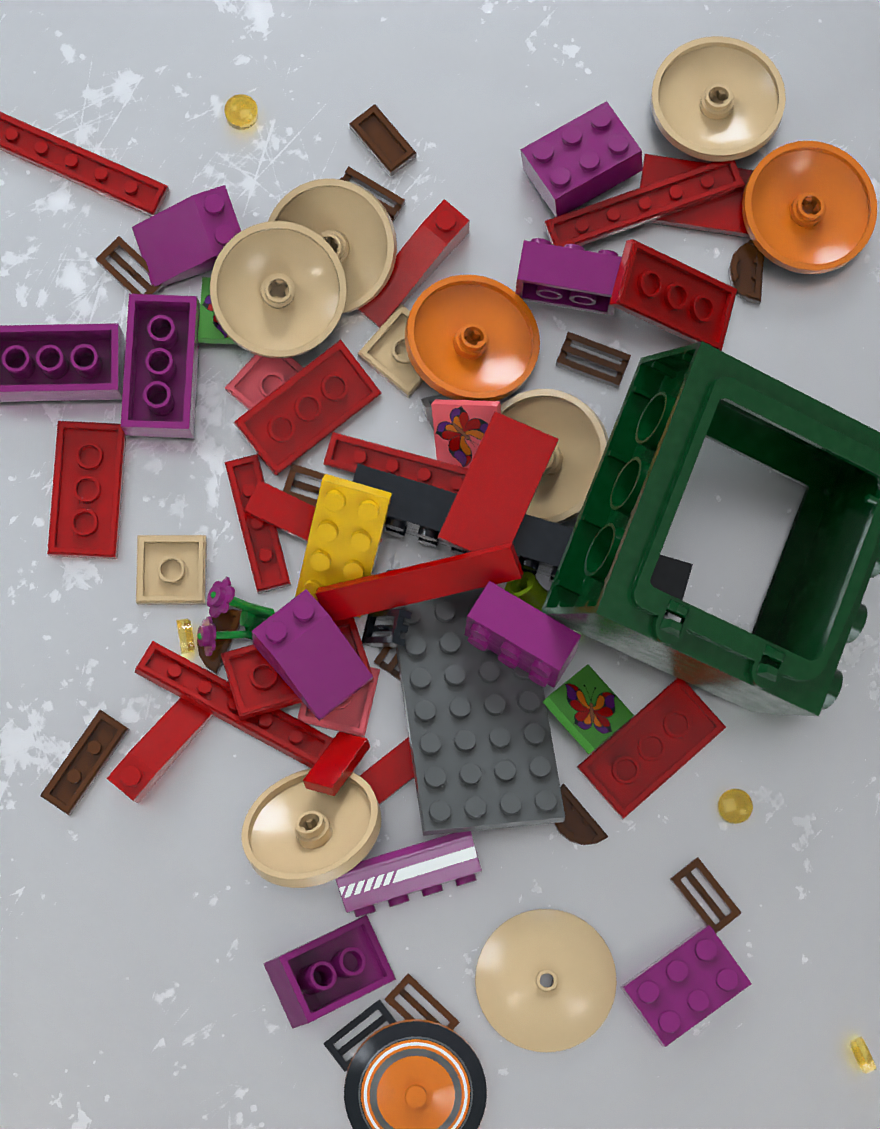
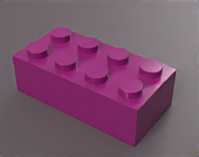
M129 294L121 428L126 436L194 438L200 303L197 296Z
M118 323L0 325V402L122 400L124 334Z

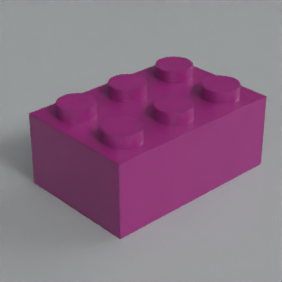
M607 101L520 149L523 170L555 217L574 210L643 171L641 148Z
M533 238L531 241L524 240L515 294H518L526 301L614 316L615 307L609 304L622 257L611 250H599L597 253L585 251L584 247L576 244H566L562 247L551 245L550 241L541 238Z
M491 581L488 582L467 615L464 634L469 637L467 639L468 642L482 651L486 649L491 650L499 655L497 658L504 665L512 669L519 667L529 673L528 677L534 683L542 687H546L548 684L555 688L573 659L581 635Z
M705 925L620 988L661 1046L666 1047L752 983L712 927Z

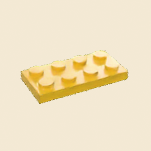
M324 475L295 597L307 589L317 600L315 595L317 588L372 575L392 493L332 475Z

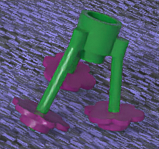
M226 576L222 582L216 581L209 590L207 606L210 607V616L203 619L202 626L198 627L197 639L199 646H204L205 655L211 656L216 648L215 639L246 638L253 640L252 630L275 613L274 609L249 603L235 597V589L231 586L230 577ZM229 605L241 609L240 625L245 627V631L216 632V626L212 621V617L216 618L221 613H226Z

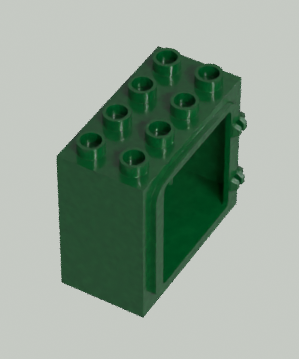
M703 341L640 358L541 612L568 628L751 712L819 716L821 710L830 707L840 693L843 675L837 669L846 643L853 642L864 628L867 619V608L861 602L870 578L880 574V432ZM705 437L807 487L752 633L654 588L650 582ZM666 611L680 617V623L664 618Z

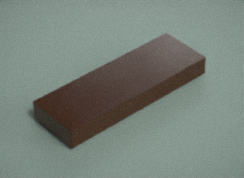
M99 710L40 796L70 816L130 729L102 710Z

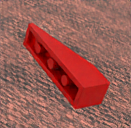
M444 199L423 221L396 255L393 271L382 291L368 304L357 310L380 328L401 304L404 305L469 234L470 220Z
M179 698L128 752L107 779L131 800L139 804L213 715Z

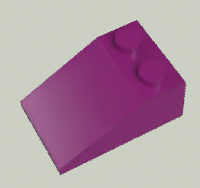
M225 185L192 195L132 226L141 256L146 261L150 272L148 276L151 285L154 284V287L161 284L166 286L212 271L221 250L235 235L241 232Z
M307 589L252 630L254 647L319 721L373 679L370 671L330 615Z
M367 915L263 963L292 1029L308 1024L396 980Z

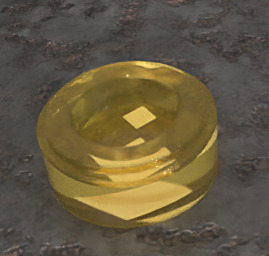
M244 94L234 95L225 104V117L233 128L245 130L256 123L258 109L255 101L250 96Z
M188 618L176 620L181 654L192 653L195 650L191 621Z
M741 789L727 790L717 801V812L720 818L729 824H739L746 821L753 810L750 796Z
M862 1036L851 1040L849 1045L862 1073L867 1074L876 1070L874 1060Z

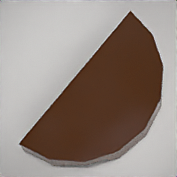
M749 240L733 254L728 269L729 279L732 287L737 289L736 294L747 302L760 305L764 255L757 249L752 240Z
M228 609L226 613H221L216 618L212 617V621L216 626V632L239 631L242 611ZM197 639L199 656L206 668L218 675L223 665L221 653L230 650L234 639H215L216 648L211 656L205 655L204 646H199Z
M563 783L560 789L565 819L563 822L554 823L559 834L569 842L579 845L597 844L608 838V835Z

